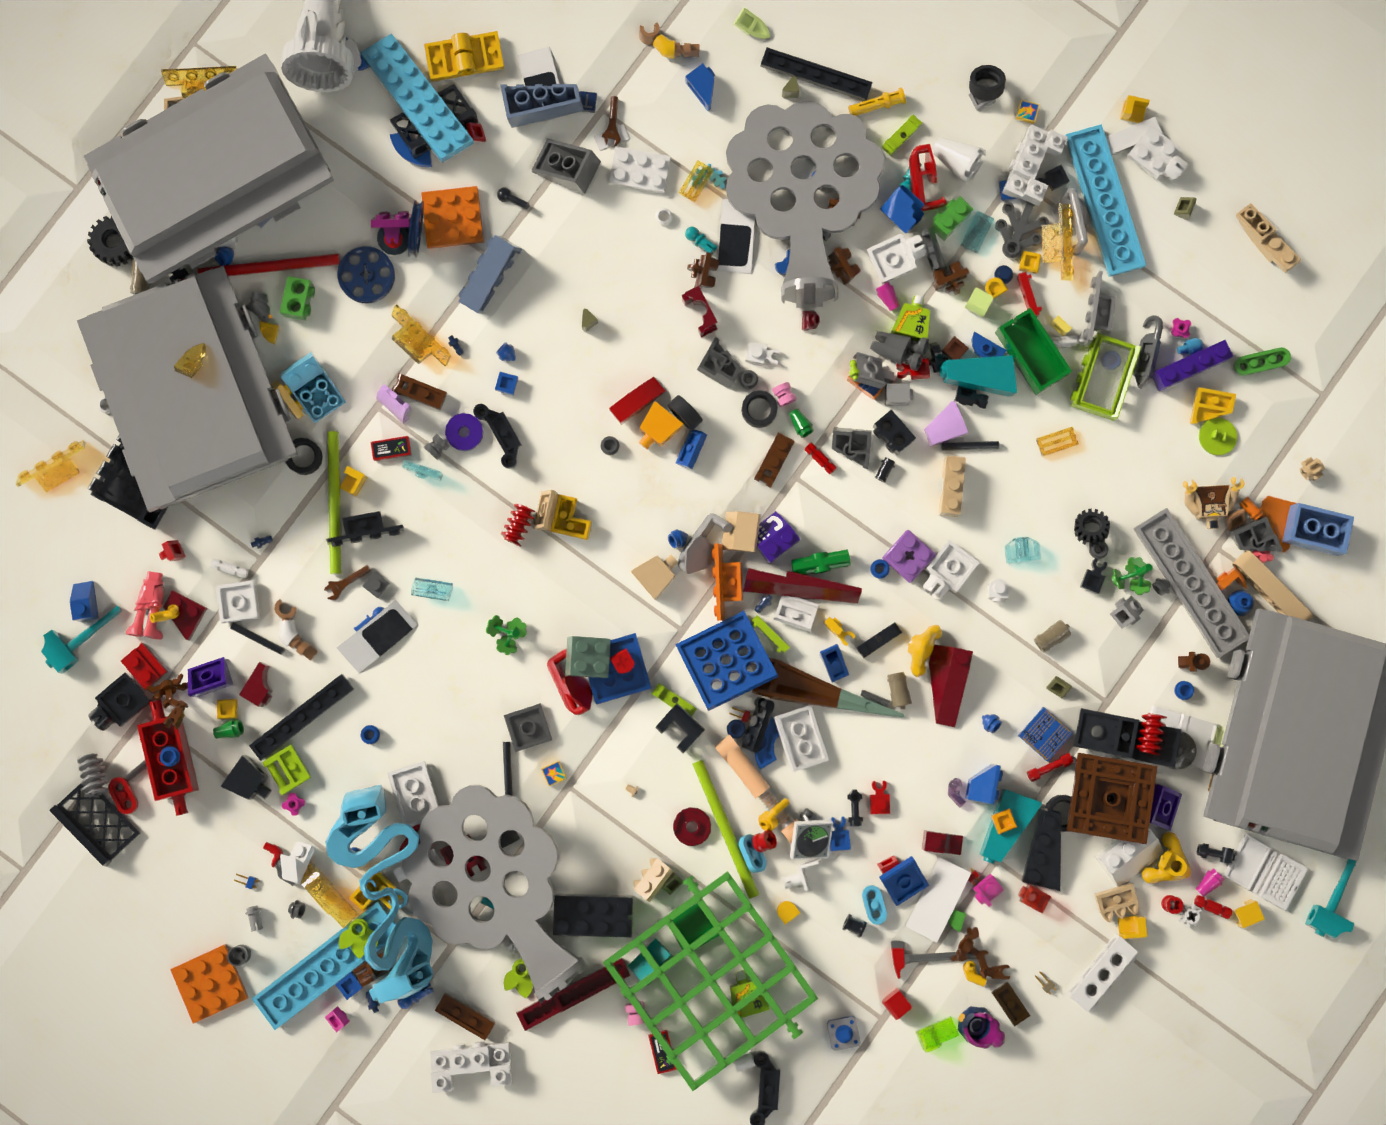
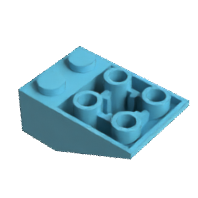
M312 352L280 372L282 380L314 423L346 403Z

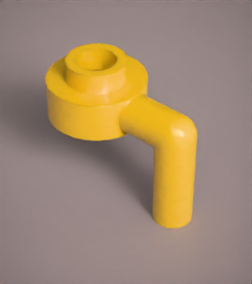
M784 798L771 811H765L758 817L759 825L763 830L773 831L778 826L776 816L790 804L789 800Z

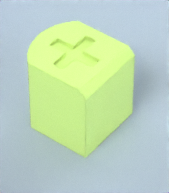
M975 287L964 308L983 317L993 300V296Z

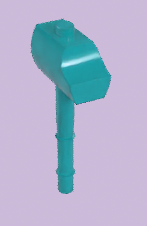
M117 605L67 644L55 630H50L44 634L45 643L41 652L47 659L45 663L49 668L54 667L60 674L68 671L79 661L73 651L120 614L122 609Z
M1351 859L1347 861L1326 908L1320 905H1313L1305 925L1315 929V934L1321 937L1326 935L1330 938H1337L1341 933L1352 932L1354 923L1337 915L1335 911L1357 861Z

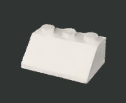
M1149 828L1147 845L1116 840L1097 854L1095 858L1118 887L1126 884L1143 871L1144 868L1164 854V850L1158 838Z

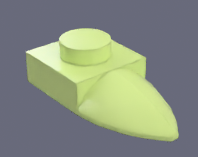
M745 7L742 8L733 25L747 35L750 34L764 39L770 38V33L765 23Z

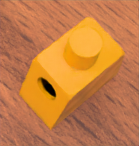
M655 401L640 426V431L645 435L639 441V444L646 450H648L653 442L661 447L683 428V423Z

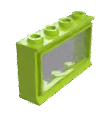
M1097 332L1088 346L1090 348L1088 355L1085 354L1081 365H1084L1076 378L1078 386L1076 390L1072 391L1070 396L1072 401L1071 407L1115 421L1119 417L1141 346H1136Z

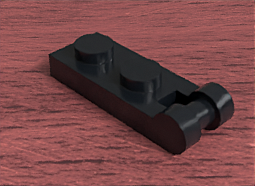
M757 697L754 701L755 710L741 748L755 753L759 752L775 707L772 700Z

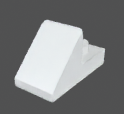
M296 841L290 856L281 854L282 878L300 884L315 851V847Z

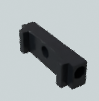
M894 622L856 648L864 659L900 635L902 631ZM876 636H880V637H881V641H880V642H877V641L875 640V637H876Z

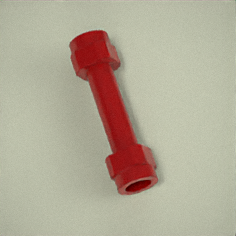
M1070 753L1064 754L1059 757L1060 759L1027 771V776L1031 782L1041 779L1040 776L1062 766L1068 767L1074 764Z

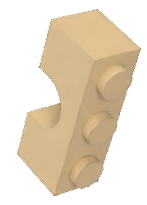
M946 456L943 460V490L940 496L938 515L951 517L961 515L966 457Z

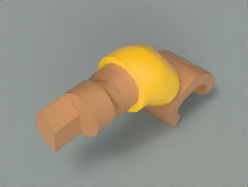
M657 22L654 24V32L647 33L644 30V26L640 25L639 38L641 42L646 45H653L663 57L671 59L680 57V55H683V57H699L700 44L684 43V45H680V43H675V40H670L663 34L659 35L660 27Z

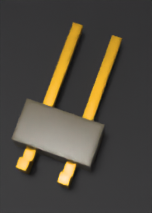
M1039 971L1047 983L1044 985L1036 975L1035 977L1042 984V989L1051 995L1050 990L1052 988L1056 990L1054 988L1056 985L1051 980L1048 981L1042 972Z

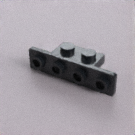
M380 511L344 517L342 520L345 535L327 538L326 541L327 545L331 544L332 547L342 546L343 542L346 541L358 543L362 542V538L370 537V540L382 538L381 535L388 533L389 536H396L401 534L400 531H404V526L402 524L384 528Z

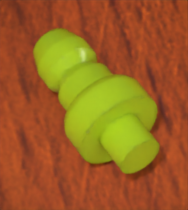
M851 360L849 376L853 381H856L860 370L857 369L856 360Z

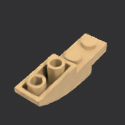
M1251 203L1236 214L1246 234L1270 263L1274 262L1284 273L1300 263L1301 258L1275 233L1277 229Z

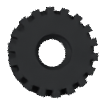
M104 216V221L96 220L98 224L96 226L92 224L90 228L93 231H88L90 239H87V243L90 245L89 249L93 255L109 266H113V264L121 266L120 263L126 265L128 264L127 259L132 261L134 258L130 254L112 216L111 218ZM111 234H117L120 237V242L115 247H109L106 243L107 238Z

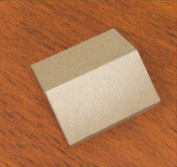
M555 490L541 492L533 529L551 531L559 496Z
M739 511L726 512L725 520L731 523L733 528L730 532L723 533V550L756 552L761 514Z

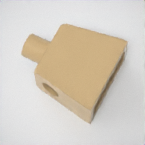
M672 554L664 561L657 555L634 568L631 573L652 598L656 600L675 578L671 569L679 562Z

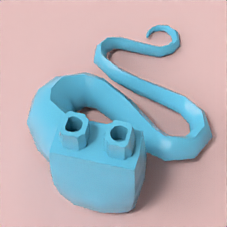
M382 784L345 793L341 804L340 816L325 841L327 856L335 863L350 868H357L366 865L376 857L396 835H405L409 839L408 845L402 851L374 865L359 880L361 891L365 880L370 879L374 874L408 858L418 848L420 836L410 824L393 823L384 828L361 851L355 852L350 849V844L386 813V799ZM367 888V891H368L370 894H373V895H375L376 893L380 892V891H376V892L370 891V890ZM394 888L396 894L403 898V902L399 906V909L407 904L408 895L403 890Z
M367 879L362 885L363 895L367 899L374 901L389 895L392 900V908L388 916L368 937L364 948L367 963L374 970H389L396 962L405 936L408 937V946L387 977L372 985L373 988L369 990L373 1001L378 1000L379 1003L404 999L422 990L433 977V970L430 965L433 940L428 926L421 920L403 917L393 926L390 932L383 958L378 957L375 950L376 943L396 918L400 904L398 895L393 888L387 887L375 895L370 894L367 891L368 882H371L374 887H376V884L372 879Z

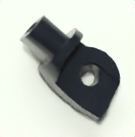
M937 342L930 343L929 348L932 359L929 360V365H932L933 372L937 373L940 372V367L948 358L942 356L941 347Z

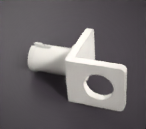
M821 858L802 863L798 866V873L782 877L785 889L802 884L805 891L808 892L810 885L804 868L819 864Z

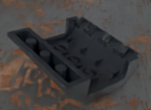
M118 435L116 440L120 442V445L113 444L106 456L111 459L110 462L103 461L96 473L101 477L99 479L94 477L87 489L92 491L90 495L106 502L156 530L168 507L152 512L147 510L136 478L131 476L122 452L124 446L120 435Z

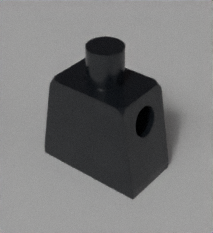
M247 755L240 757L221 785L222 788L248 800L254 799L256 795L266 799L272 792L270 788L264 785L268 775Z

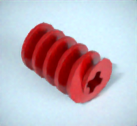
M514 504L517 511L510 512L514 518H507L511 525H504L507 532L502 531L500 534L504 537V540L521 547L522 545L518 540H525L521 533H528L524 527L531 526L527 520H534L531 512H537L524 505Z
M1153 713L1143 714L1141 717L1146 722H1141L1140 726L1145 729L1138 731L1143 737L1137 738V741L1142 743V745H1137L1135 748L1144 753L1159 755L1155 750H1159L1162 747L1156 743L1163 741L1158 735L1164 734V731L1159 728L1166 726L1161 719H1166L1167 716Z

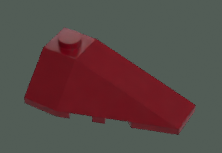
M934 644L928 665L936 724L955 728L973 651Z

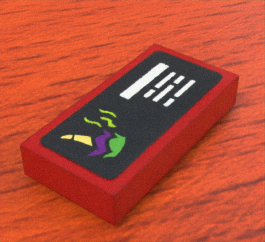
M409 436L370 442L373 461L412 455Z
M668 1030L661 1031L671 1046ZM648 1034L657 1074L677 1070L674 1064H671L667 1059V1054L654 1035Z

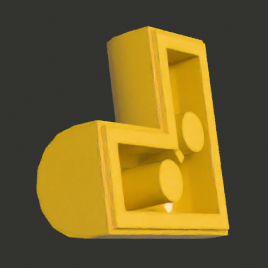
M559 494L550 532L588 540L592 521L575 518L574 512L578 499Z
M381 872L374 874L370 878L375 882L376 887L371 882L367 884V888L374 892L381 891L387 887L397 888ZM360 886L349 897L362 911L373 901L363 895ZM388 895L379 898L391 910L392 906L389 903L391 897Z

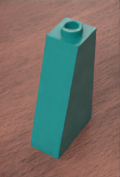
M1013 355L946 360L940 367V376L946 384L1007 397L1017 393Z
M1002 789L993 814L1010 809L1017 828L998 834L991 819L979 854L984 856L983 860L995 864V861L1001 863L1040 809L1042 802Z

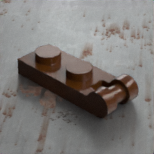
M398 373L397 383L392 387L393 392L441 410L448 394L446 391ZM404 383H408V384H409L408 387H407V390L402 389L403 386H404Z
M778 432L754 480L762 481L771 488L795 441ZM765 470L772 472L770 477L764 474Z

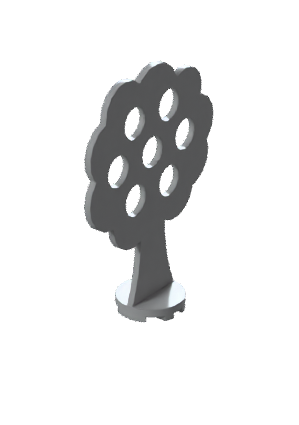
M811 101L797 102L786 110L777 105L767 104L759 106L751 111L746 118L744 131L736 134L728 143L726 158L732 173L727 179V198L736 211L743 215L755 216L758 228L764 235L778 240L790 238V257L783 285L781 286V301L784 304L785 300L796 303V308H804V304L815 303V308L823 307V302L833 298L835 302L838 299V284L828 264L822 230L829 233H841L848 230L856 222L859 213L866 211L874 205L879 193L878 178L884 168L885 159L883 152L877 144L866 139V128L863 121L852 114H840L832 117L827 108ZM818 127H829L835 132L836 140L833 145L827 148H819L813 144L811 134ZM777 129L788 131L793 138L790 147L781 151L771 148L767 141L771 132ZM845 155L852 156L857 160L859 170L851 177H841L834 171L833 165L836 159ZM799 158H809L815 163L816 172L808 179H798L791 173L792 163ZM758 160H764L773 167L772 176L763 182L754 181L748 175L749 166ZM823 187L835 189L840 197L838 204L830 209L818 207L814 202L816 191ZM782 189L792 192L796 198L794 207L785 212L774 209L770 202L773 193Z
M479 784L468 785L456 793L451 805L438 806L426 814L420 825V843L418 848L408 858L402 860L404 874L412 883L408 894L409 906L419 920L432 925L435 933L443 941L451 944L468 942L480 949L494 948L504 941L508 935L528 970L535 990L534 995L541 1004L545 999L547 1001L552 998L559 989L565 988L578 974H582L588 968L587 963L582 957H577L561 945L538 921L539 918L544 917L552 908L555 899L554 888L549 877L556 870L559 852L553 836L545 829L534 825L532 812L525 802L518 797L510 795L496 796L489 788ZM470 815L480 816L487 824V834L480 841L470 839L464 831V822ZM514 830L522 835L525 846L521 854L512 856L502 849L500 839L505 831ZM444 841L451 846L454 857L450 865L440 866L432 860L430 849L434 842ZM472 856L484 857L489 862L491 872L486 880L477 881L469 875L467 862ZM519 871L526 876L529 887L524 895L514 896L506 890L504 879L508 872ZM447 881L455 886L458 897L454 905L444 906L436 900L434 889L438 882ZM484 896L492 902L494 915L491 920L480 921L473 916L470 905L475 897Z

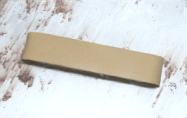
M1246 550L1232 563L1233 567H1237L1245 580L1278 613L1311 621L1314 618L1313 614L1253 553Z

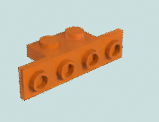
M715 543L714 548H712V558L715 559L713 578H716L713 595L716 598L717 604L714 606V615L717 617V621H724L725 601H743L742 562L723 563V544Z

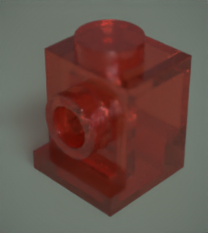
M1027 884L1026 887L1022 886L1018 893L1020 902L1042 914L1051 898L1050 895L1030 884ZM1033 893L1035 895V899L1031 901L1029 900V896Z

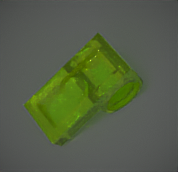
M951 1016L915 1031L924 1052L933 1051L942 1046L941 1043L959 1036Z

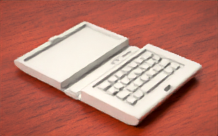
M1151 706L1150 713L1167 716L1166 719H1161L1167 727L1182 729L1176 762L1203 770L1209 745L1215 743L1219 724ZM1157 742L1156 744L1162 747L1159 750H1162L1164 742Z
M1245 833L1235 852V860L1232 861V865H1228L1223 876L1287 911L1309 868Z

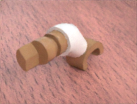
M279 599L274 609L275 613L282 619L279 624V638L286 647L296 648V652L299 655H304L311 661L318 651L306 641H301L302 638L296 630L294 620H292L297 614V608L292 607L288 614L281 613V607L284 604Z

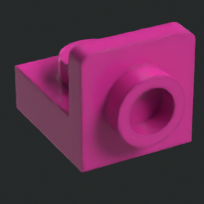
M991 873L973 887L977 893L975 898L981 905L985 903L988 907L992 906L990 901L1004 891Z

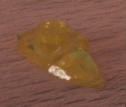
M205 343L198 344L187 350L174 365L175 371L193 378L203 366L202 360L206 352Z

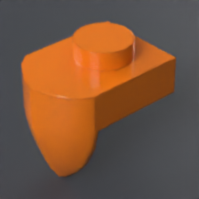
M1234 567L1227 573L1224 571L1216 578L1218 580L1216 584L1220 590L1225 589L1234 580L1247 589L1246 580L1237 567Z

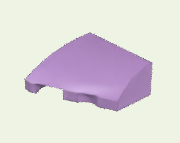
M384 384L379 389L376 399L404 424L409 419L407 414L412 409L408 403L404 402Z
M951 401L924 429L930 447L968 433L955 401Z

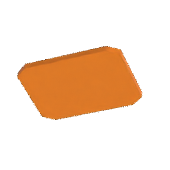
M1267 496L1262 500L1261 511L1263 514L1259 518L1264 516L1268 518L1273 533L1277 535L1283 549L1281 552L1284 553L1290 548V544L1282 542L1290 505L1296 503Z

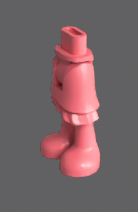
M147 572V577L143 579L144 583L135 603L137 605L134 611H137L132 626L127 628V635L144 636L158 640L163 639L162 632L156 627L157 622L152 623L150 621V614L159 612L160 608H162L163 586L161 585H164V582H162L163 573ZM149 610L145 629H143L145 614Z

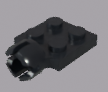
M124 672L95 697L98 705L88 714V717L102 731H105L114 723L122 727L152 701L133 679Z

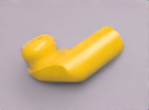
M170 605L168 610L151 613L150 621L156 623L175 619L179 616V607Z
M973 961L965 962L963 971L966 979L984 987L987 978H982L981 975L977 974L976 964Z

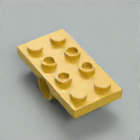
M498 31L471 36L468 33H457L451 39L424 44L431 82L504 69Z

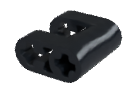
M678 703L655 727L661 734L672 723L682 730L687 736L676 748L683 754L706 730Z

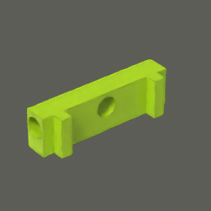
M914 114L910 116L885 141L882 149L892 156L922 125V122Z
M758 615L752 619L754 623L752 627L754 629L758 627L778 647L776 650L778 653L781 651L785 653L790 648Z
M660 683L652 692V695L672 708L676 705V703L672 702V698L678 697L679 701L677 703L691 716L697 710V708Z

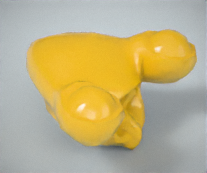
M939 625L929 626L922 634L914 635L909 644L908 653L912 655L910 669L915 677L922 676L926 672L925 661L933 651L935 640L942 636V629Z
M1168 831L1164 833L1161 841L1169 850L1161 855L1158 863L1159 869L1153 867L1144 868L1142 879L1146 883L1154 884L1161 881L1182 880L1191 876L1190 864L1182 850L1179 838L1173 832Z

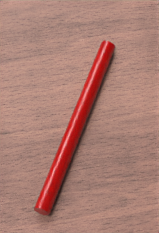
M335 253L224 265L223 267L228 276L339 265L341 259L340 254ZM221 266L198 268L197 274L203 273L211 269H216Z

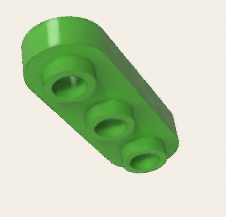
M1280 347L1241 356L1235 360L1233 369L1236 374L1246 376L1281 368L1290 362L1291 354L1286 348ZM1277 355L1281 356V361L1277 360ZM1258 360H1262L1263 365H1260ZM1240 364L1245 365V370L1240 368Z

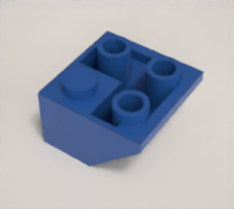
M990 764L968 779L965 799L994 804L999 798L998 781L1001 782L1003 770H1000L1001 765Z

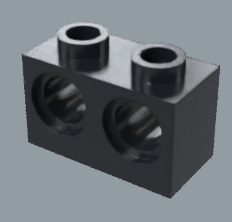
M892 409L872 426L875 436L878 439L882 438L886 442L885 447L892 454L898 455L916 439ZM888 422L891 425V430H884L882 423ZM901 437L904 444L897 445L894 442V438Z

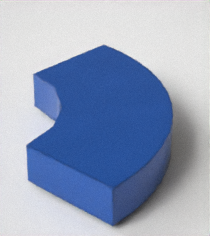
M390 134V139L396 152L403 159L415 166L432 167L430 151L414 159L399 134ZM408 134L407 139H408L409 142H412V139L410 138V135Z
M773 717L770 718L759 752L755 753L756 762L760 770L777 760L774 753V744L780 735Z

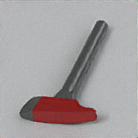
M891 941L893 965L898 979L901 978L900 972L906 964L950 960L953 955H956V952L904 953L905 942ZM968 952L966 954L967 959H976L971 953Z

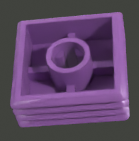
M906 530L882 559L906 581L911 583L936 556V553L910 530ZM905 552H907V553H910V552H911V553L913 554V555H912L913 560L909 559V560L907 561V560L905 559V558H906Z

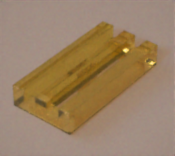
M697 160L678 193L695 203L713 174L714 169ZM701 166V171L699 172L697 178L695 179L688 193H686L685 190L690 184L698 168ZM708 170L703 181L701 182L700 186L698 187L697 191L692 197L691 195L695 190L696 186L698 185L700 179L702 178L705 171Z
M1073 426L1036 438L1041 456L1043 457L1079 445L1076 440V434L1073 431ZM1068 432H1069V434H1070L1069 436H1066V437H1063V438H1060V439H1057V440H1054V441H1051V442H1048V443H1044V444L1041 443V441H1044V440H1047V439H1050V438H1053V437H1056V436H1059V435H1062V434H1065V433H1068ZM1072 440V443L1044 451L1046 447Z

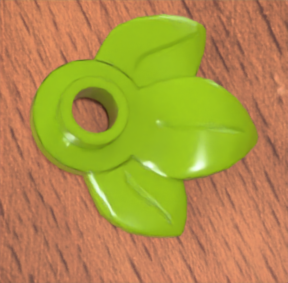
M358 918L353 920L349 925V929L343 931L340 935L339 949L351 946L357 958L363 957L368 937L374 931L369 929L368 923L364 919ZM357 925L362 926L361 932L356 930Z
M521 958L516 960L512 970L506 973L503 984L505 991L516 987L519 994L527 998L532 992L533 984L527 968L524 972L519 970L520 965L525 966Z

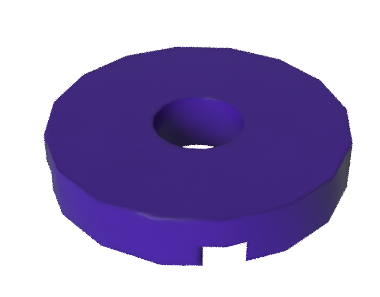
M457 414L446 425V439L458 451L473 450L483 439L484 431L482 424L471 414ZM466 427L469 429L470 432L467 437L459 435L461 428Z

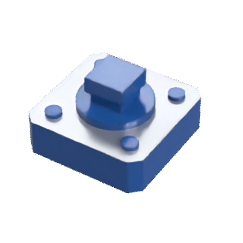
M853 1015L828 1020L827 1028L831 1048L834 1051L860 1046L861 1041L857 1021Z

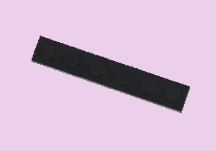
M766 47L760 65L762 68L790 77L795 76L799 80L862 101H867L873 84L871 81Z
M344 674L339 675L249 745L260 761L264 760L354 690L353 686Z

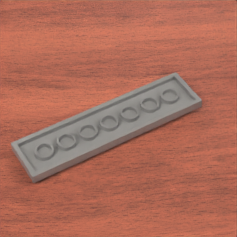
M1168 508L1163 509L1133 528L1216 658L1222 657L1249 639V633Z

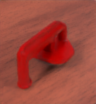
M930 144L919 145L913 149L909 158L912 193L924 203V206L921 208L922 211L946 207L947 201L943 196L939 200L925 202L922 175L927 174L928 181L934 184L937 183V171ZM925 153V170L920 168L919 154Z
M566 648L547 661V668L565 707L574 715H582L591 709L593 693L585 677H565L559 662L566 658Z

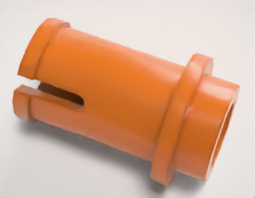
M1248 496L1238 504L1251 516L1250 519L1253 518L1254 521L1263 514L1262 508L1259 509Z

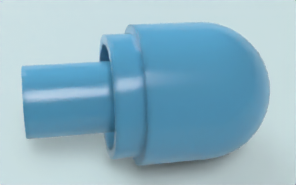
M1193 338L1184 342L1183 346L1177 347L1178 354L1186 353L1187 355H1192L1201 351L1204 343L1199 338Z

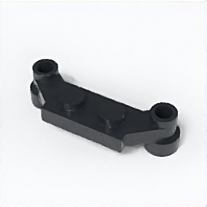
M477 404L473 409L475 417L489 424L505 453L501 458V464L506 469H513L517 464V454L519 447L522 446L504 412L498 413L488 409L485 404ZM481 411H485L484 415H479ZM508 460H513L511 465H507Z
M758 1051L754 1055V1063L760 1068L758 1108L749 1117L751 1125H765V1119L773 1110H778L780 1069L775 1068L767 1052ZM763 1055L765 1058L764 1060H758V1057ZM760 1116L761 1118L760 1120L756 1121L754 1120V1117Z

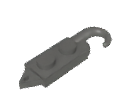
M1156 315L1149 316L1143 323L1144 328L1151 321H1155L1156 326L1154 333L1146 334L1140 341L1139 346H1141V350L1132 374L1140 389L1150 378H1153L1161 345L1160 338L1163 330V321Z

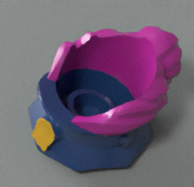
M970 1006L959 1015L958 1031L971 1045L987 1049L990 1046L999 1048L1005 1043V1033L1000 1030V1023L985 1007Z

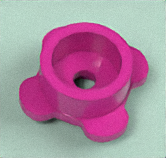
M1175 318L1172 321L1171 334L1174 337L1183 336V338H1188L1190 336L1189 327L1191 326V321Z
M290 793L286 802L282 803V808L290 811L292 816L298 815L299 810L305 806V800L297 797L296 793Z

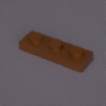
M446 992L435 1009V1012L483 1040L487 1039L496 1023Z

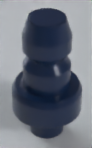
M449 336V346L453 347L457 355H462L464 351L460 347L458 337Z
M271 535L265 538L256 537L254 538L255 541L250 543L252 548L257 547L260 549L266 543H271L273 539Z
M770 594L767 597L763 596L759 605L755 607V611L759 614L764 608L769 607L772 604L771 600L773 597Z
M369 991L366 992L365 995L369 1003L368 1009L372 1010L373 1013L379 1012V1001H373Z

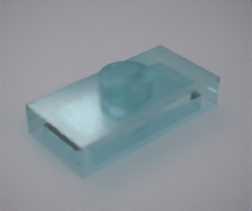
M977 210L960 246L978 253L994 218Z
M407 460L403 462L402 468L416 473L415 476L426 480V477L441 481L443 477L441 471Z
M415 577L411 588V595L449 601L453 590V583Z

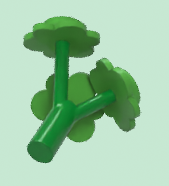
M1130 557L1125 566V570L1128 571L1127 575L1122 576L1120 570L1113 569V583L1119 589H1125V579L1139 576L1138 580H1130V590L1135 591L1137 595H1143L1144 592L1149 593L1151 582L1144 580L1143 577L1144 574L1153 569V566L1143 562L1141 557Z
M494 615L492 619L488 620L486 633L492 637L500 634L501 631L506 633L507 636L497 639L496 650L505 655L515 653L517 647L512 637L515 640L519 637H525L527 634L525 629L527 627L526 623L516 617L512 621L507 622L508 628L506 629L501 626L503 620L500 619V616Z

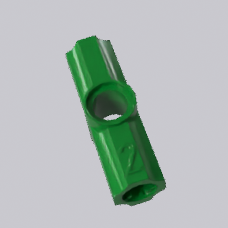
M848 549L830 553L820 552L811 554L808 557L791 560L793 572L799 574H818L831 571V569L851 566Z

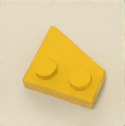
M274 381L271 384L272 389H279L282 399L293 416L297 419L303 417L304 414L301 410L304 408L298 400L294 401L291 398L292 392L286 384L282 386L279 382Z
M1197 387L1190 423L1195 424L1233 413L1236 394Z

